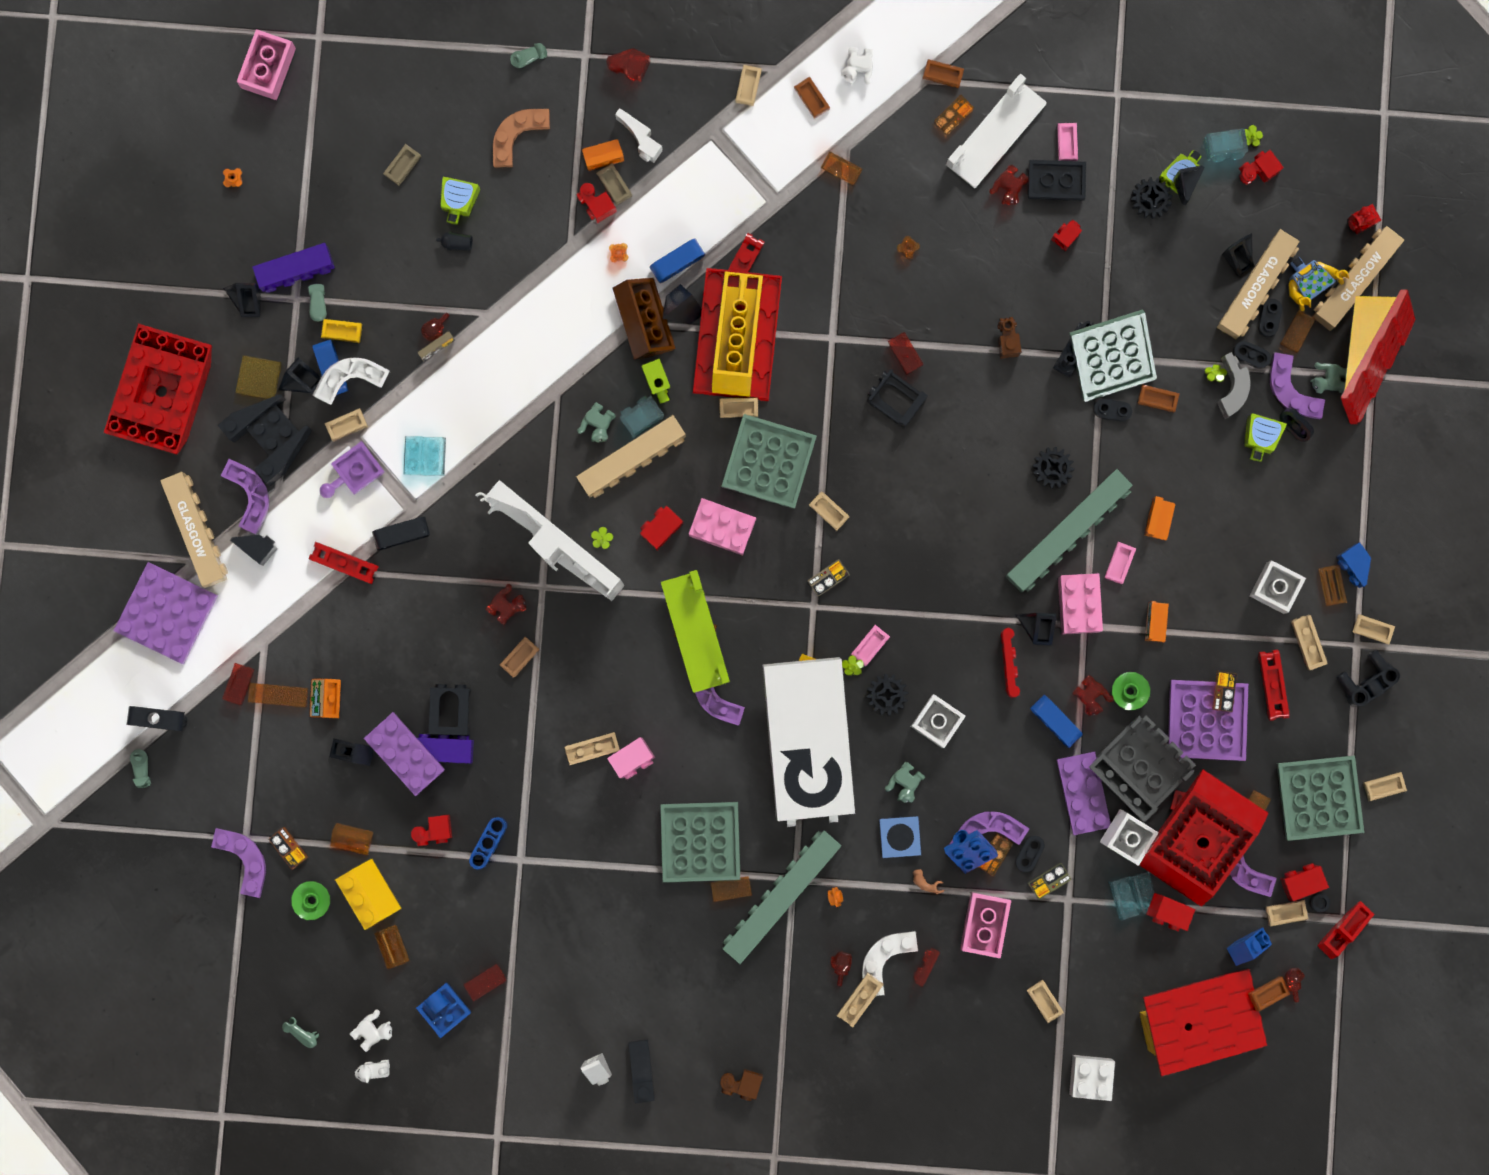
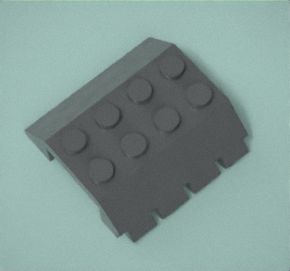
M1147 715L1143 718L1138 716L1099 753L1089 766L1143 822H1146L1158 810L1157 807L1183 781H1186L1193 774V768L1196 766L1187 755L1183 758L1180 757L1183 751L1173 741L1170 744L1166 743L1170 738L1159 727L1155 731L1152 729L1156 724Z

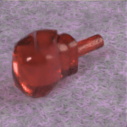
M446 312L439 320L434 317L421 327L422 335L429 341L443 335L442 329L444 328L442 323L450 315Z
M838 952L835 956L831 957V966L835 969L834 973L839 974L837 986H842L843 975H848L852 964V956L846 952Z
M1292 968L1285 973V981L1288 990L1293 991L1294 1002L1297 1003L1299 1002L1298 990L1301 989V981L1305 976L1300 969Z

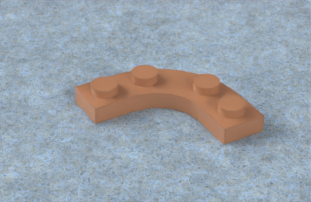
M549 109L521 110L510 115L500 124L493 141L494 168L513 167V144L519 134L528 130L550 129Z

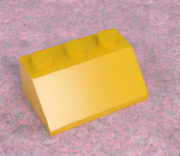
M373 859L335 879L364 930L369 929L402 909Z

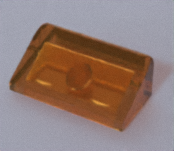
M336 824L332 831L330 846L368 855L373 832Z
M396 925L374 933L388 969L410 961Z

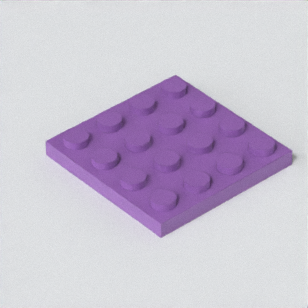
M148 562L114 631L184 664L218 595Z
M1170 680L1168 737L1170 739L1168 744L1173 741L1183 751V754L1180 756L1181 758L1187 755L1189 758L1246 761L1248 684L1236 683L1235 688L1217 686V682ZM1223 688L1235 689L1232 711L1221 710ZM1216 698H1220L1219 710L1215 709Z

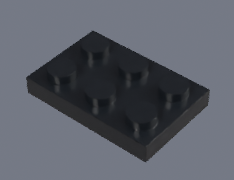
M1029 160L1028 199L1085 200L1086 162Z

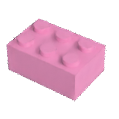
M256 29L237 79L238 85L244 90L277 100L296 50L292 41Z
M702 498L692 523L689 537L743 556L756 517Z
M1099 573L1059 576L1061 634L1102 632Z
M640 737L607 759L619 778L629 779L637 774L636 770L638 768L645 769L653 764L652 759L655 756L644 739Z
M971 892L960 950L1001 958L1011 900Z

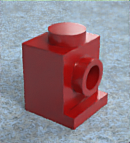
M1071 220L1067 225L1064 223L1051 240L1066 251L1082 232L1081 226L1074 220Z

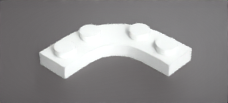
M346 358L340 360L325 371L313 396L331 405L341 385L346 380L355 377L362 378L382 388L389 370L367 359Z
M916 932L891 934L878 940L865 956L862 966V978L868 972L883 983L882 968L886 960L899 953L918 951ZM883 986L876 996L884 995Z

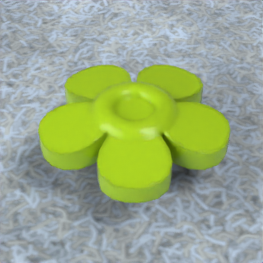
M1254 125L1242 131V136L1245 137L1243 143L1246 146L1252 144L1253 147H1257L1260 144L1258 139L1263 137L1261 131L1256 132L1257 127Z
M1215 364L1212 368L1207 367L1205 374H1207L1209 381L1216 380L1222 382L1224 381V376L1227 375V370L1220 369V365Z
M601 527L599 532L593 531L591 534L593 539H597L593 541L594 547L599 548L602 546L603 549L609 548L610 543L608 541L613 540L612 533H607L605 527Z
M849 656L848 661H842V667L845 668L844 672L846 675H852L853 672L855 675L861 674V668L864 666L862 660H857L855 656Z

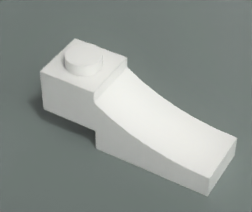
M619 108L615 114L616 120L622 123L636 139L639 145V156L647 162L650 160L654 163L662 152V146L649 138L651 136L650 128Z

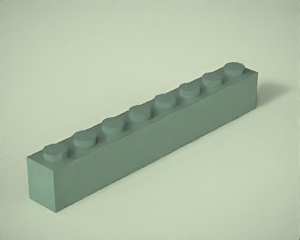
M1116 469L1005 577L1021 593L1024 590L1030 591L1036 585L1034 581L1038 577L1042 579L1049 572L1047 568L1052 563L1056 565L1063 559L1061 556L1066 550L1070 552L1077 545L1075 541L1079 537L1083 539L1090 533L1088 528L1092 524L1097 526L1104 519L1102 515L1106 511L1110 513L1118 505L1116 501L1120 497L1125 499L1131 493L1129 489L1133 485Z
M826 831L816 832L811 838L813 843L809 847L805 845L799 852L801 857L796 862L793 860L786 867L788 872L784 877L780 875L774 881L775 887L772 891L767 890L760 899L763 901L760 905H754L748 912L750 915L746 921L742 919L735 927L737 929L736 933L733 936L729 934L722 942L724 944L723 950L739 964L744 961L842 846Z

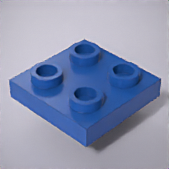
M960 830L954 835L953 843L944 847L945 853L965 874L998 857L997 850L978 830L970 834L965 830Z
M445 983L416 1008L440 1038L471 1013L448 983Z

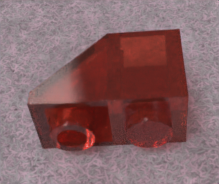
M632 48L609 56L606 62L611 71L626 74V77L632 81H642L651 63L649 55Z

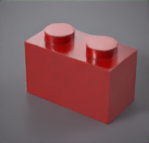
M668 506L664 509L660 507L654 513L655 518L651 522H645L640 528L642 530L641 536L657 551L684 524Z
M1311 863L1303 866L1302 871L1296 872L1292 870L1284 874L1285 877L1280 880L1288 901H1296L1329 888L1321 866H1314Z
M1154 893L1146 915L1153 917V922L1161 925L1166 922L1169 924L1168 928L1179 932L1180 928L1188 930L1195 909Z

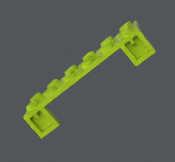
M691 571L690 574L661 582L692 691L695 693L729 683L730 680L698 571Z

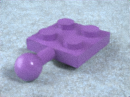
M361 441L331 463L340 477L331 484H323L319 492L323 498H331L335 493V489L345 483L355 495L384 474L385 471Z

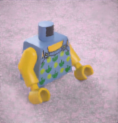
M1298 257L1290 263L1296 273L1289 278V296L1299 305L1300 311H1305L1304 305H1308L1311 308V300L1336 282L1335 279H1338L1339 284L1343 285L1344 280L1342 278L1346 277L1349 279L1348 272L1346 270H1338L1315 260L1305 265L1301 258Z

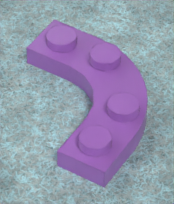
M1274 353L1270 370V386L1273 395L1276 396L1281 406L1285 409L1293 408L1302 416L1322 419L1325 400L1299 394L1291 383V369L1294 356Z
M228 459L221 476L239 484L248 495V506L239 527L257 535L269 509L267 487L261 477L253 470Z
M714 687L695 692L700 705L707 713L717 719L739 726L745 707L721 699L715 692Z
M983 812L969 818L958 831L965 830L969 834L976 830L981 834L988 831H996L1020 845L1029 828L1004 813Z
M216 828L211 847L235 853L243 861L245 873L240 894L260 898L265 880L266 865L264 856L256 843L243 834Z
M1242 856L1230 873L1232 879L1249 891L1271 897L1276 877L1251 869L1246 864L1244 856Z

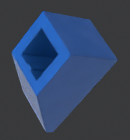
M1359 542L1338 555L1337 559L1341 569L1346 570L1350 575V582L1354 586L1361 588L1367 585L1371 557Z
M1262 927L1235 941L1227 950L1237 966L1255 959L1270 947L1272 943Z

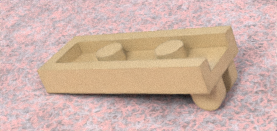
M1311 615L1302 616L1291 621L1307 669L1312 670L1328 664Z
M615 732L564 747L569 766L620 750Z
M867 972L841 1008L837 1017L842 1018L851 1027H854L882 988L883 983Z

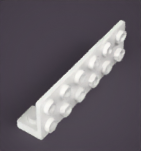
M1022 74L1014 80L1003 98L947 161L946 166L973 188L980 184L1046 105L1045 100L1024 84L1026 78Z

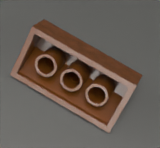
M654 278L628 279L612 287L634 360L653 357L676 349L667 319H663L664 309Z

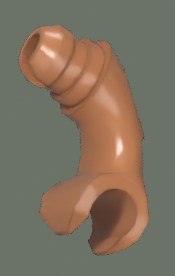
M921 869L914 870L913 882L919 888L935 894L945 891H938L936 888L937 884L944 882L936 881L934 884H928L923 877V871Z

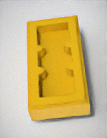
M324 319L321 338L360 343L362 324Z

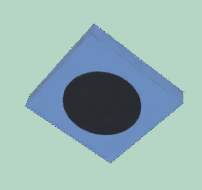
M918 816L879 819L882 858L921 855Z

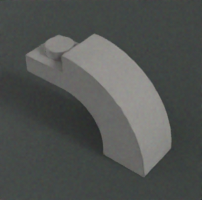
M1232 352L1221 358L1231 381L1228 395L1217 402L1224 419L1233 415L1243 406L1250 391L1248 368L1246 366L1239 369V360L1236 356H1233Z

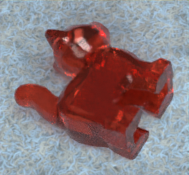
M1012 164L999 175L993 184V188L989 190L990 194H995L999 187L1007 190L1002 200V204L1005 203L1007 205H1016L1019 202L1018 193L1023 185L1029 181V178L1024 173L1016 178L1014 174L1018 169Z
M507 584L504 589L500 590L493 598L491 604L485 608L493 616H495L496 611H499L501 614L497 620L503 625L516 612H523L527 608L523 595L516 596L511 603L505 597L512 589L511 584Z
M1090 675L1081 682L1087 686L1085 690L1078 686L1072 692L1085 705V713L1088 716L1098 715L1103 712L1100 704L1095 702V699L1100 695L1108 702L1114 700L1108 691Z

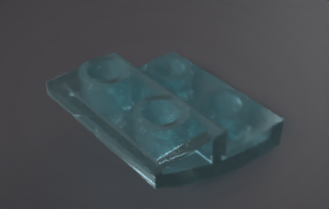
M405 436L403 474L445 476L446 438Z
M1149 872L1109 882L1119 920L1147 913L1155 893Z

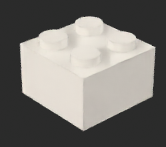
M1271 560L1266 562L1250 597L1283 614L1288 613L1306 578Z
M933 694L910 727L939 747L945 748L966 716Z
M1119 809L1100 843L1139 866L1159 832Z
M1073 1055L1069 1094L1076 1098L1112 1101L1115 1061L1110 1058Z

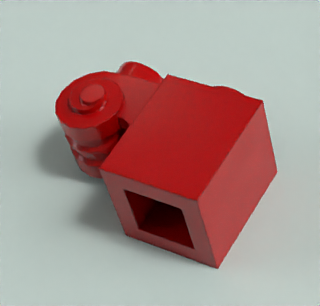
M1269 150L1266 153L1264 151L1260 152L1254 157V162L1251 164L1246 162L1238 169L1241 171V182L1250 184L1256 178V174L1265 183L1280 173L1284 167L1273 152Z
M584 183L580 188V192L576 194L580 203L587 205L588 209L586 212L590 219H595L597 223L617 212L607 192L594 197L595 189L590 183Z
M1371 204L1367 207H1362L1361 210L1352 214L1348 218V224L1350 229L1358 235L1377 225L1381 218L1374 205Z
M450 815L428 817L429 829L427 831L421 826L415 827L411 831V837L417 842V846L429 845L428 841L436 840V844L448 842L447 838H452Z

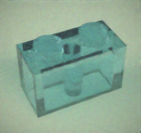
M1245 128L1210 133L1204 138L1207 161L1221 162L1225 158L1232 157V160L1241 159L1248 152Z
M646 396L642 397L636 402L638 405L632 409L628 407L621 412L622 415L619 418L632 438L664 418V414L651 396L648 398Z

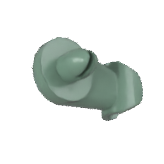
M535 43L534 47L515 51L510 58L511 64L516 68H523L538 58H546L548 55L547 49L543 44Z
M313 284L308 287L310 296L309 314L312 320L319 322L327 316L324 300L325 292L322 284Z
M141 749L134 750L130 755V762L135 777L133 782L137 788H146L151 784L150 777H148V756Z
M294 1017L289 1019L290 1024L287 1022L283 1023V1031L290 1032L304 1046L313 1048L317 1045L316 1039L319 1037V1033L315 1035L316 1031L312 1033L304 1031L296 1025L297 1021Z

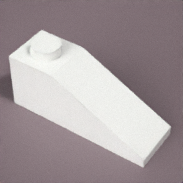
M603 1053L584 1061L581 1066L582 1072L592 1085L596 1083L598 1086L603 1085L609 1081L608 1078L612 1075Z

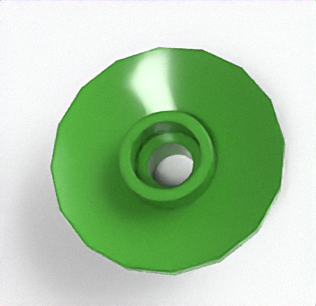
M1127 672L1121 674L1114 681L1112 696L1119 707L1126 710H1136L1142 708L1147 703L1150 697V686L1142 675L1136 672ZM1128 688L1133 689L1132 695L1127 694Z
M315 881L305 882L294 890L292 907L300 918L316 920L328 911L330 895L322 884ZM310 897L315 898L314 904L309 902Z

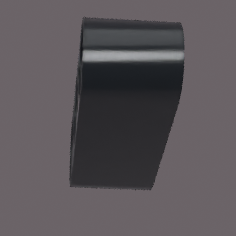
M418 517L372 531L376 549L384 550L430 536L426 518Z

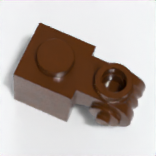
M1013 317L999 318L997 328L1002 332V336L998 339L1000 359L1018 357L1022 353L1019 334L1015 333L1017 323Z
M744 1069L741 1079L735 1081L733 1074L725 1073L721 1077V1092L727 1095H733V1092L737 1093L741 1099L747 1101L756 1100L763 1074Z

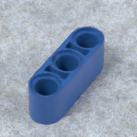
M696 238L655 261L649 268L657 281L663 283L701 260L706 254Z
M331 339L312 345L322 376L330 366L339 361ZM346 381L341 385L336 395L348 391Z
M1043 695L1030 708L1068 748L1083 735L1047 696Z
M496 817L491 819L469 859V863L474 869H482L490 861L507 829V822L503 818ZM497 820L503 825L502 830L499 832L493 829V823ZM485 838H491L493 841V846L490 849L486 848L483 844ZM476 855H481L484 859L481 866L476 865L474 862Z

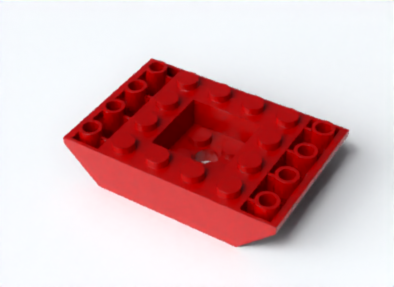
M138 324L104 433L178 455L188 440L211 368L212 345ZM166 387V395L159 397L157 394L158 389Z
M1202 769L1158 831V835L1139 866L1202 907L1216 894L1255 840L1268 816V812ZM1202 837L1207 838L1209 841L1205 847H1200L1197 844V841Z

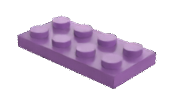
M394 712L364 738L415 796L445 771L441 764Z
M1095 752L1056 759L1073 835L1106 829L1111 824L1101 779L1089 768L1096 758Z

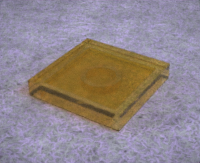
M243 356L236 393L264 399L275 396L281 362Z

